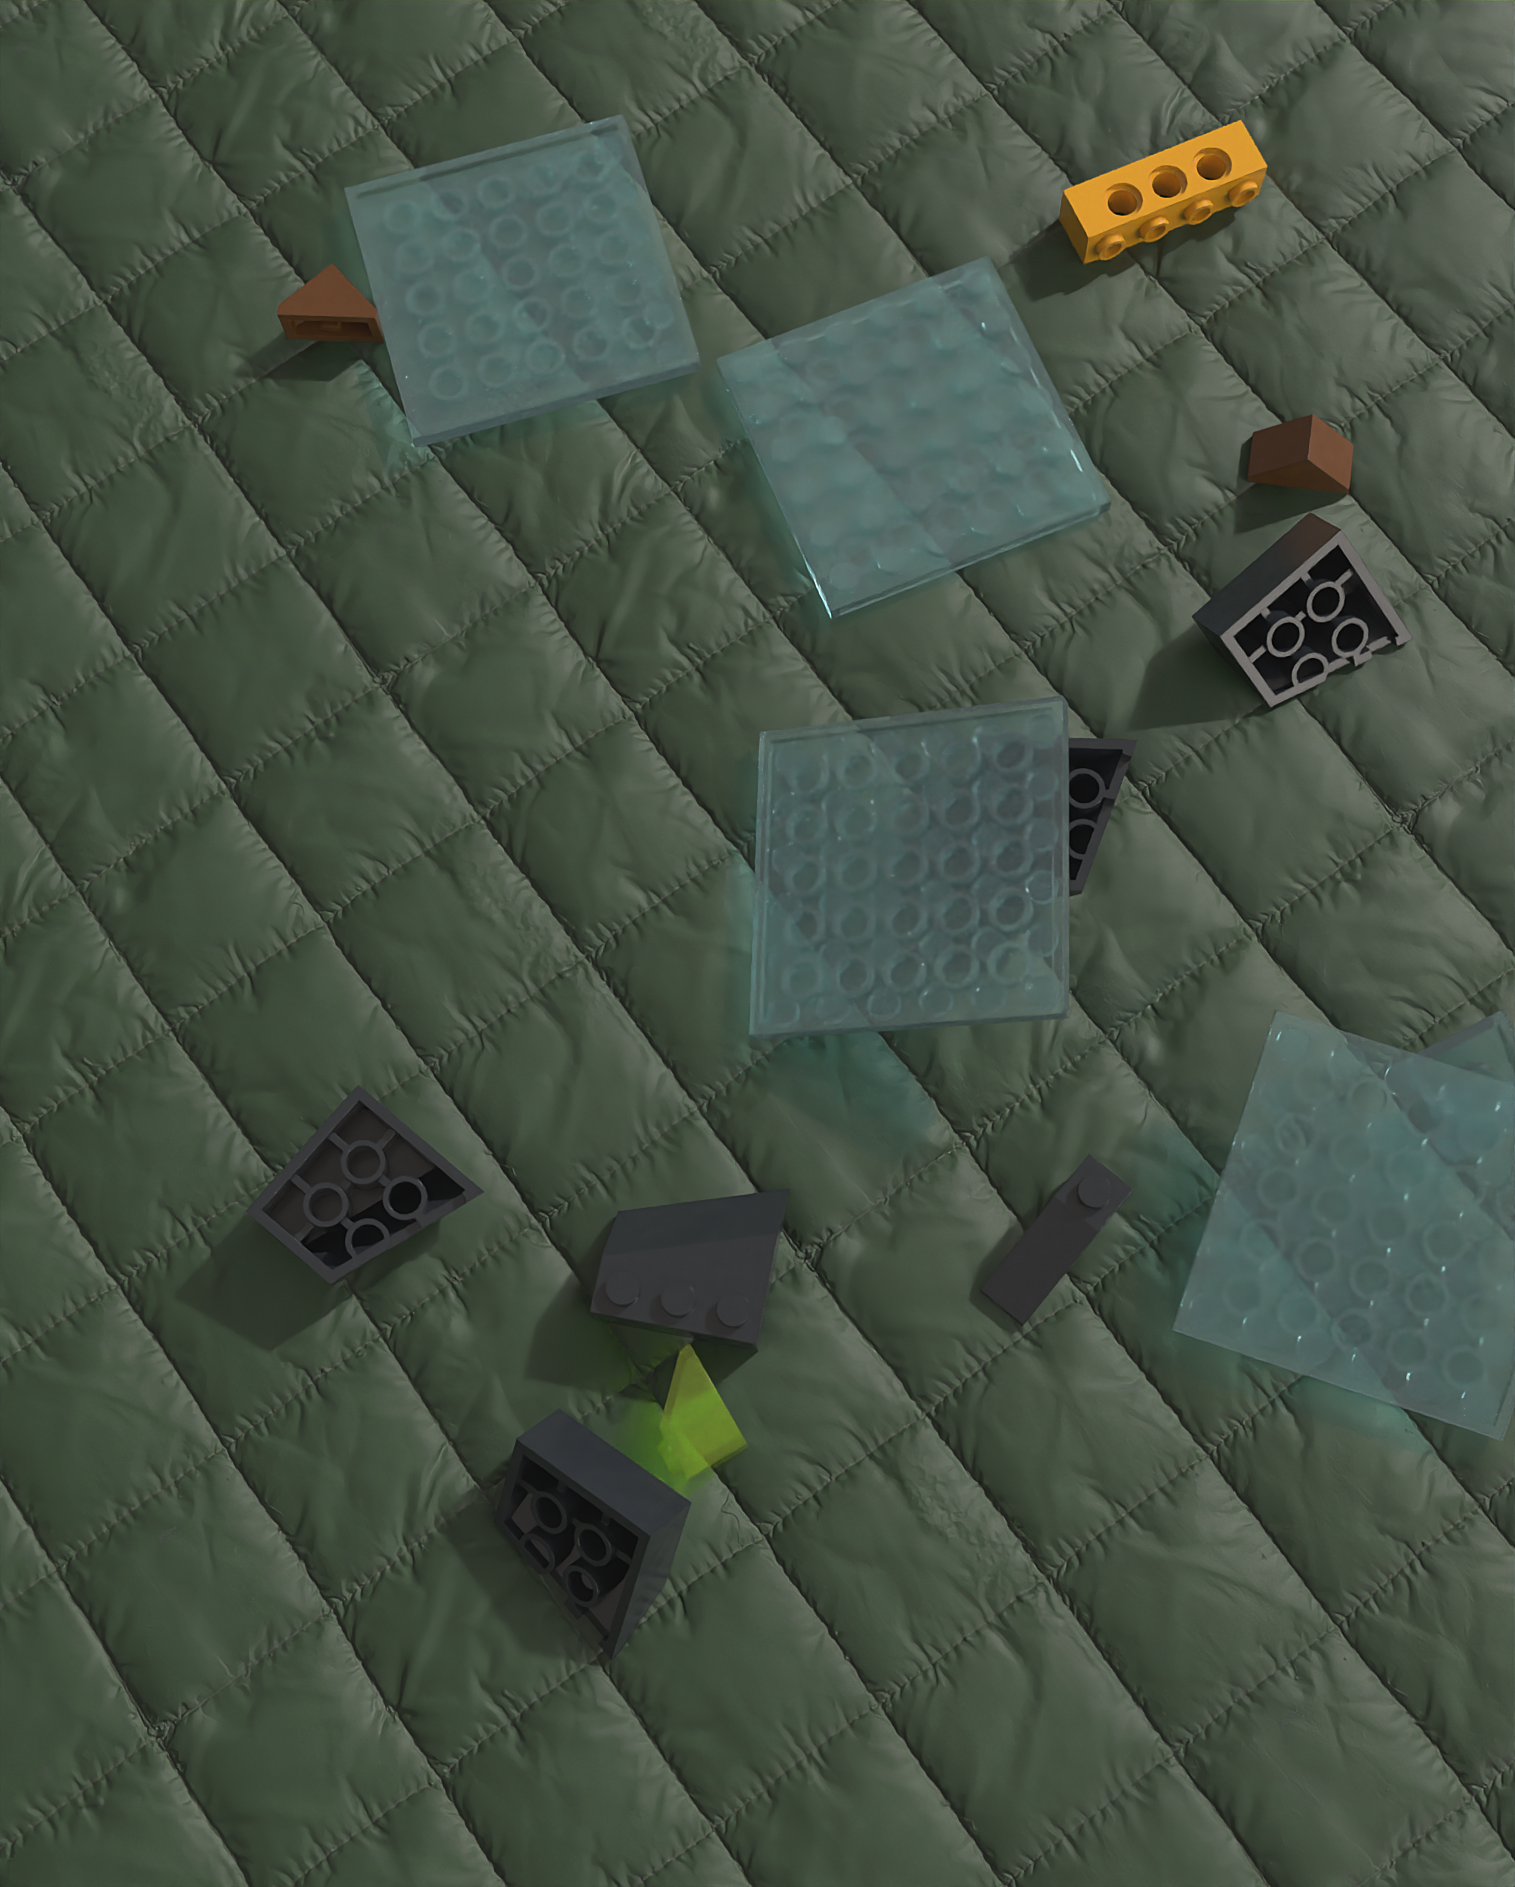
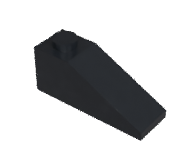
M1089 1154L982 1286L980 1292L1023 1327L1124 1204L1133 1188Z

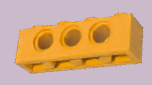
M1239 120L1063 190L1059 220L1083 265L1097 259L1108 260L1120 254L1127 247L1142 241L1154 242L1172 229L1187 223L1190 225L1199 224L1208 219L1213 213L1232 205L1234 207H1241L1248 204L1260 193L1267 165L1243 122ZM1158 195H1166L1170 198H1163ZM1119 212L1125 214L1126 216H1119L1114 213Z

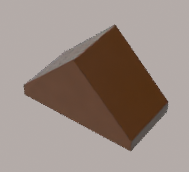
M330 264L278 305L277 316L287 339L384 343L385 333L376 308L333 264Z
M1314 414L1254 431L1251 436L1246 482L1348 494L1354 445Z

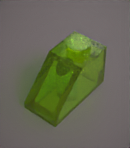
M689 1344L680 1349L659 1426L666 1441L658 1445L657 1448L673 1476L683 1471L687 1479L692 1482L749 1447L691 1345Z

